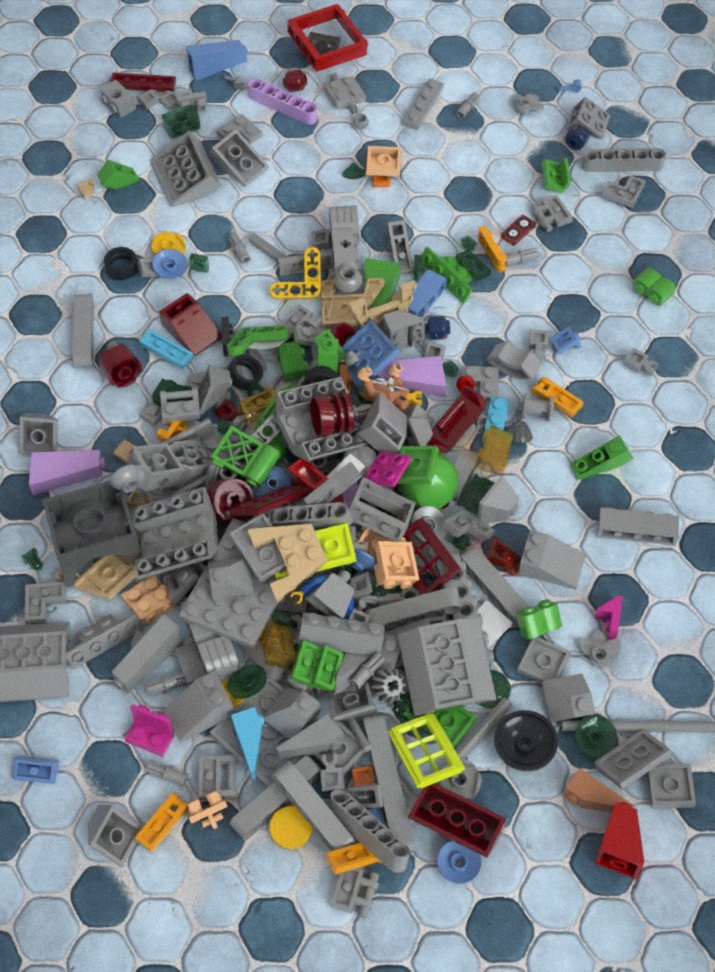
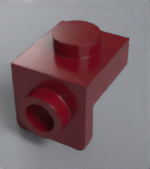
M347 322L331 326L330 332L335 339H338L341 347L346 343L347 337L355 335V330Z

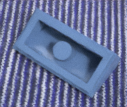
M17 756L14 758L13 779L55 784L60 760Z

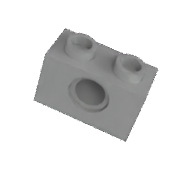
M117 80L100 88V99L104 105L110 108L113 114L116 113L122 118L136 110L134 96Z

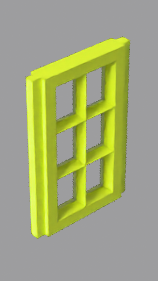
M434 713L413 719L388 731L389 737L417 789L420 787L424 788L465 770L462 761ZM427 725L432 735L422 739L417 728ZM412 730L418 741L407 745L402 734ZM436 740L441 751L430 755L425 743ZM421 745L427 757L416 761L410 749ZM445 756L450 767L439 771L434 759ZM430 761L435 773L424 777L419 765Z

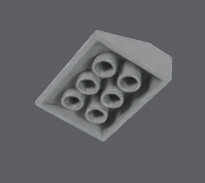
M190 130L150 159L172 207L208 196L221 187V183L201 141Z

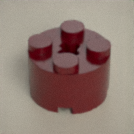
M123 343L100 354L99 368L112 386L116 385L118 388L127 387L137 380V374L142 372L140 361L131 349Z

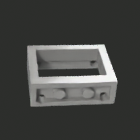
M362 477L348 509L353 515L354 522L395 542H400L407 530L416 503ZM362 498L401 517V520L391 517L359 501V499Z

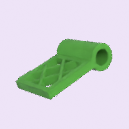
M231 426L212 454L211 459L213 460L212 464L221 469L223 467L230 469L244 477L250 487L256 488V486L261 487L281 456V453L274 447L263 444ZM232 433L240 436L241 442L230 445L229 438ZM254 444L258 448L254 453L246 454L244 445ZM242 446L244 455L233 457L231 448ZM229 449L231 458L223 460L217 457L220 451ZM246 459L247 465L242 471L235 467L234 461Z

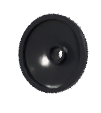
M520 710L508 714L499 722L495 730L494 745L498 756L511 768L519 771H536L548 765L554 758L558 748V735L553 724L543 715L534 711ZM526 744L528 748L524 749L521 745Z

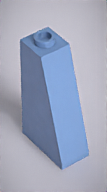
M240 40L187 46L186 53L189 72L195 81L247 62L248 50L245 45H242Z

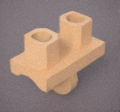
M217 790L206 795L210 806L204 809L199 799L188 803L191 824L208 816V819L201 821L203 827L211 824L214 830L218 828L216 822L223 819V815L220 812L213 816V813L228 807L225 799H222Z

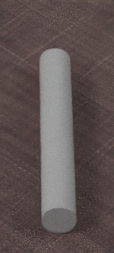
M355 718L346 719L365 752L370 751L372 747Z

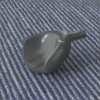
M516 410L517 421L508 426L504 439L515 443H527L533 439L528 425L521 421V410Z

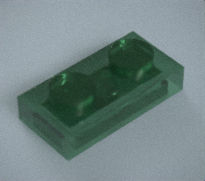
M470 249L456 254L455 259L466 268L468 273L477 281L490 276L491 269Z

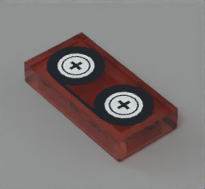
M522 214L501 233V238L515 246L536 227V222Z

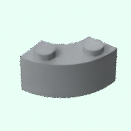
M508 341L497 344L486 359L493 367H499L500 372L517 379H532L542 364L531 350L524 351L518 349Z

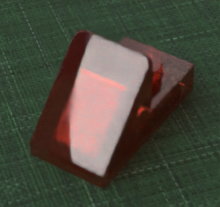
M497 536L492 537L487 550L489 562L493 566L499 565L511 576L517 574L522 558Z

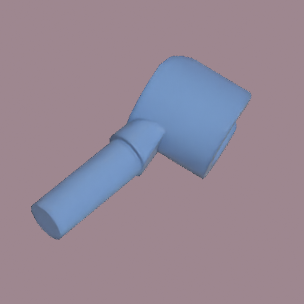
M574 80L573 85L558 87L559 91L572 90L578 93L581 90V80Z

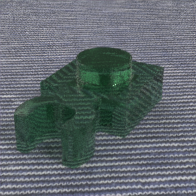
M376 583L375 586H372L373 592H371V595L380 594V596H386L387 593L393 594L403 589L400 588V585L384 589L383 585H377Z

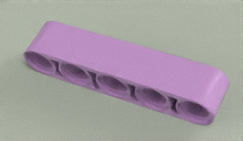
M253 78L248 81L250 99L307 125L316 123L317 107L314 103L260 79Z

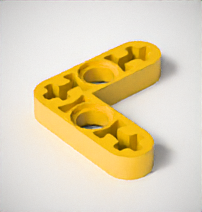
M309 247L305 251V282L273 283L270 286L272 298L277 300L316 299L320 296L321 257L320 251L317 248ZM311 252L317 255L314 257V264H311V258L308 256ZM312 268L318 271L317 276L314 278L308 276V271ZM285 286H288V295H285V292H280L279 295L273 292V290H276V287H279L280 290H285ZM293 286L300 288L298 295L290 293V289ZM302 286H305V290H310L311 286H315V289L318 291H315L314 295L310 291H305L306 295H303Z

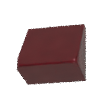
M228 399L214 412L224 425H227L237 416L243 414Z

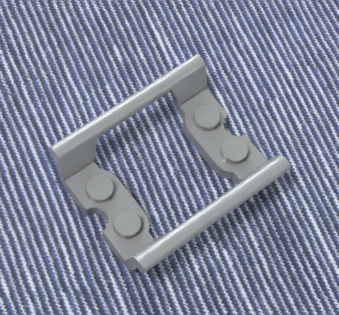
M207 418L162 443L167 442L168 445H172L173 442L182 441L197 433L207 458L212 462L211 456L219 445L220 440L214 433L210 419ZM220 451L217 457L224 460L228 459L230 454ZM223 468L222 470L223 474L231 472L228 468ZM207 474L180 489L176 487L163 488V492L169 498L195 490L205 484Z

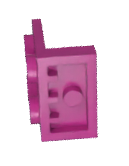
M380 452L364 478L382 487H395L411 462L412 457L405 454Z
M132 704L130 709L134 722L125 737V741L164 757L175 736L169 717L161 712H158V714L151 712L144 705L136 706Z

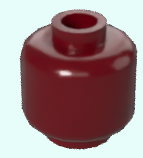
M300 69L288 71L285 74V78H283L284 88L287 87L289 92L302 91L307 86V76Z

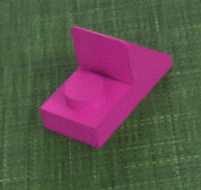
M623 596L615 597L597 608L595 612V619L606 621L605 631L608 632L607 639L609 640L616 639L618 634Z

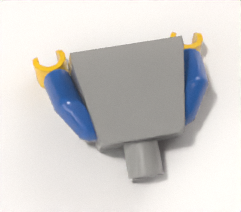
M340 570L338 575L331 573L313 577L300 587V591L294 590L290 593V598L295 594L300 595V598L295 601L296 604L301 603L304 594L307 595L305 599L329 617L335 616L348 619L354 611V589L347 584L351 575L345 570Z

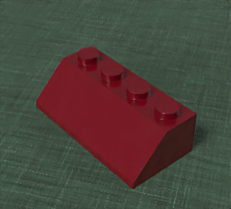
M436 783L422 789L408 816L409 819L488 858L496 846L506 824V818Z

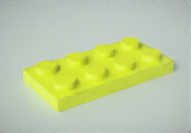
M348 523L315 531L327 558V563L316 572L357 562ZM287 569L275 574L276 580L289 576Z

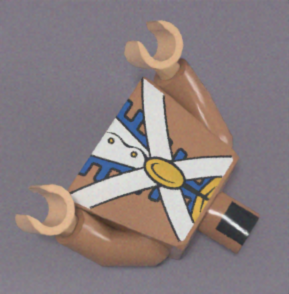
M393 364L389 368L388 372L394 378L369 379L368 377L372 374V370L369 367L362 368L358 372L359 379L365 382L363 383L365 388L362 397L374 403L378 393L381 392L397 408L406 409L409 405V400L406 399L408 389L403 386L402 377H399V373L403 370L402 365L398 364L395 367V364Z

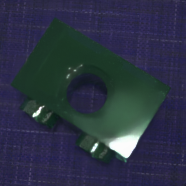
M192 104L161 115L163 127L170 139L182 136L189 130L193 132L201 129L199 115Z

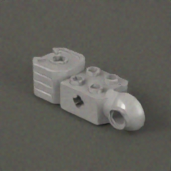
M357 206L329 207L334 284L343 292H354L363 283L358 264L359 220Z
M192 440L173 442L172 445H168L166 442L135 446L126 466L119 468L110 478V485L117 490H123L125 493H130L138 487L144 491L167 487L180 489L204 476L211 460L208 459L206 462V452L202 448L198 449L200 444Z
M198 580L178 602L181 609L184 607L189 598L188 595L191 594ZM186 622L206 674L215 670L220 681L240 675L239 662L230 639Z

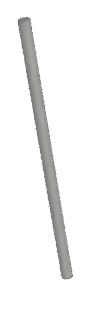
M561 720L562 731L639 732L644 729L647 732H715V722Z

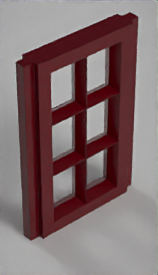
M283 486L229 509V511L233 515L258 516L313 492V487Z
M423 517L417 519L407 528L403 538L412 542V546L415 549L414 556L418 553L426 566L418 571L419 580L413 583L420 595L437 591L458 574L461 568ZM417 530L426 539L419 547L410 537ZM428 544L437 554L430 562L421 552ZM439 559L448 569L441 577L432 567ZM428 568L437 579L429 587L420 576Z

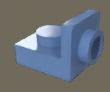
M570 327L550 337L559 354L574 345L578 349L581 347L579 334L577 331L573 332Z

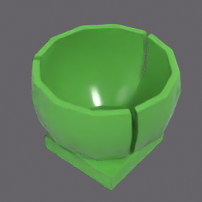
M401 446L399 454L410 455L412 460L397 483L400 496L415 502L414 510L423 506L441 509L453 499L459 487L456 467L445 455L439 452L437 446Z

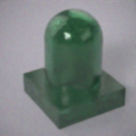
M35 547L22 555V561L25 565L28 563L34 571L42 569L43 563L39 559Z

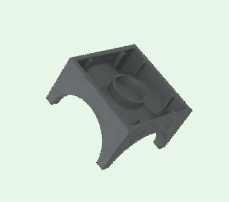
M110 481L42 500L56 556L67 587L75 585L74 578L78 570L95 558L106 555H121L131 559L134 563L135 560L142 558L123 490L113 488L110 485Z

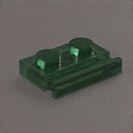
M475 473L458 499L457 506L460 507L461 505L466 510L478 515L479 502L495 482L485 477L481 478Z

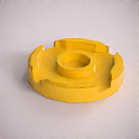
M160 233L154 237L151 244L153 256L155 257L157 253L167 249L177 250L184 254L186 249L184 238L178 233Z
M287 806L274 813L270 820L269 830L272 840L277 846L288 848V850H295L303 847L309 841L313 828L295 806Z

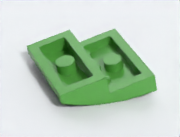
M303 640L300 642L290 680L313 688L333 691L344 653L326 645L321 648Z

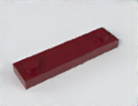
M112 73L110 81L117 80L126 90L148 91L151 89L158 92H174L176 86V76Z

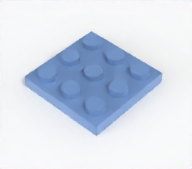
M372 319L341 347L346 354L352 351L355 354L361 353L358 356L360 361L348 367V372H351V380L360 390L364 387L363 383H365L358 377V372L362 368L369 367L372 370V374L368 378L373 379L401 353Z

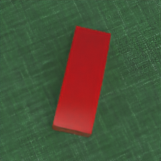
M302 458L288 468L289 472L301 486L313 487V491L329 479L309 461ZM341 493L330 503H344L343 494Z

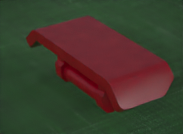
M466 386L462 394L431 429L433 435L427 444L429 446H437L439 452L445 454L449 452L485 410L487 404L484 397L470 386Z

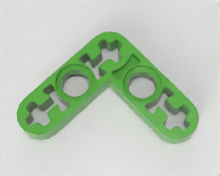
M281 325L241 328L227 344L228 355L237 356L243 354L252 341L286 339L289 337L288 327Z

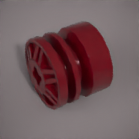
M340 392L338 395L333 393L330 396V400L327 395L313 396L311 398L310 416L314 432L318 437L332 435L334 430L337 434H341L343 431L348 433L353 430V408L346 392Z

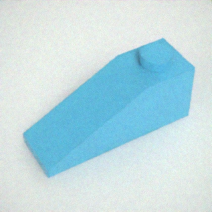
M253 707L231 715V722L251 780L256 778L262 726L265 725L262 714H257L256 708Z

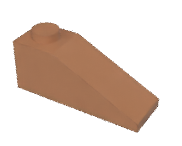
M579 768L567 784L563 794L571 804H577L581 808L612 813L615 802H625L634 808L633 804L581 768Z

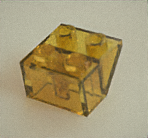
M490 425L489 430H485L484 448H480L478 455L479 464H481L482 471L504 476L513 443V435L494 425Z

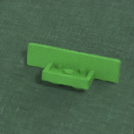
M426 247L419 262L427 269L445 277L446 288L462 303H466L473 290L467 283H470L473 277L466 268L457 263L454 257H439L429 247Z

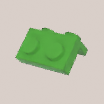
M563 158L560 163L544 159L542 170L546 189L563 193L570 186V167L567 158Z

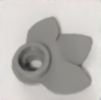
M530 93L525 96L516 94L514 96V102L519 113L528 114L530 110L539 111L544 108L542 104L538 103L539 97L536 94Z
M597 629L592 634L590 640L581 638L579 645L581 651L589 656L590 662L593 665L603 667L608 664L611 657L618 654L620 639L608 641L602 631ZM596 656H601L603 659H597Z

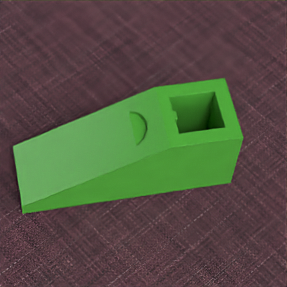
M619 435L573 461L570 465L577 479L580 480L618 468L634 459L625 441Z

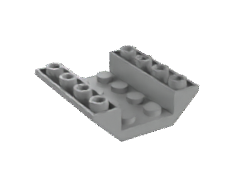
M341 377L276 393V420L292 453L306 461L370 445L358 434L361 427L356 428L355 424L353 425V430L348 433L343 431V433L337 434L334 430L332 435L318 437L314 432L310 416L311 398L313 396L327 395L330 400V396L333 393L338 395L340 392H346L348 394L349 392Z
M205 487L132 508L133 526L141 533L142 558L135 560L137 579L211 559L217 552L216 514Z
M456 619L417 627L397 635L414 717L435 713L436 710L497 700L479 619Z
M70 622L0 627V702L69 697V677L66 672L67 642H70Z

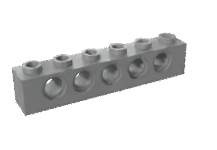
M454 554L451 556L461 568L459 573L455 575L458 579H450L441 589L454 587L458 589V593L464 596L459 597L461 610L449 615L450 620L479 619L491 670L494 655L493 651L489 650L487 643H489L487 632H483L481 627L483 625L482 616L480 613L477 614L476 611L477 600L470 591L472 589L471 580L469 577L466 578L465 575L466 564L464 560L460 559L459 554ZM440 559L435 562L436 573L441 577L448 569ZM467 611L469 615H462L460 612Z

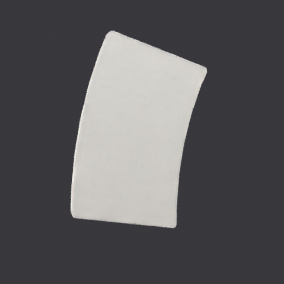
M286 339L255 341L248 348L271 349L280 346Z
M486 600L477 610V614L480 613L482 616L483 625L481 627L483 632H487L489 640L487 646L489 648L512 625V622Z

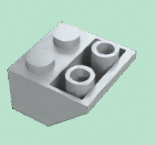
M402 310L383 315V332L400 351L424 343V318Z

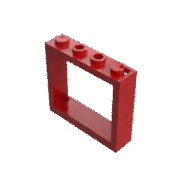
M339 4L287 20V33L316 72L367 55V39H364L360 30L354 26L353 21L348 18L344 9ZM337 19L355 44L320 55L302 30Z

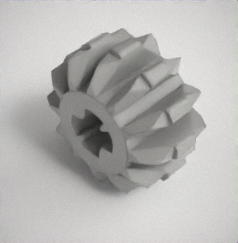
M385 668L384 670L377 671L378 677L372 678L375 685L370 686L372 689H375L373 696L379 697L378 701H386L387 704L401 700L400 695L405 694L402 687L407 685L402 683L405 676L399 675L397 669Z

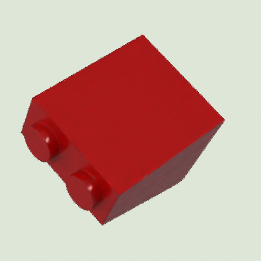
M615 802L594 864L637 880L644 865L637 809L625 802Z

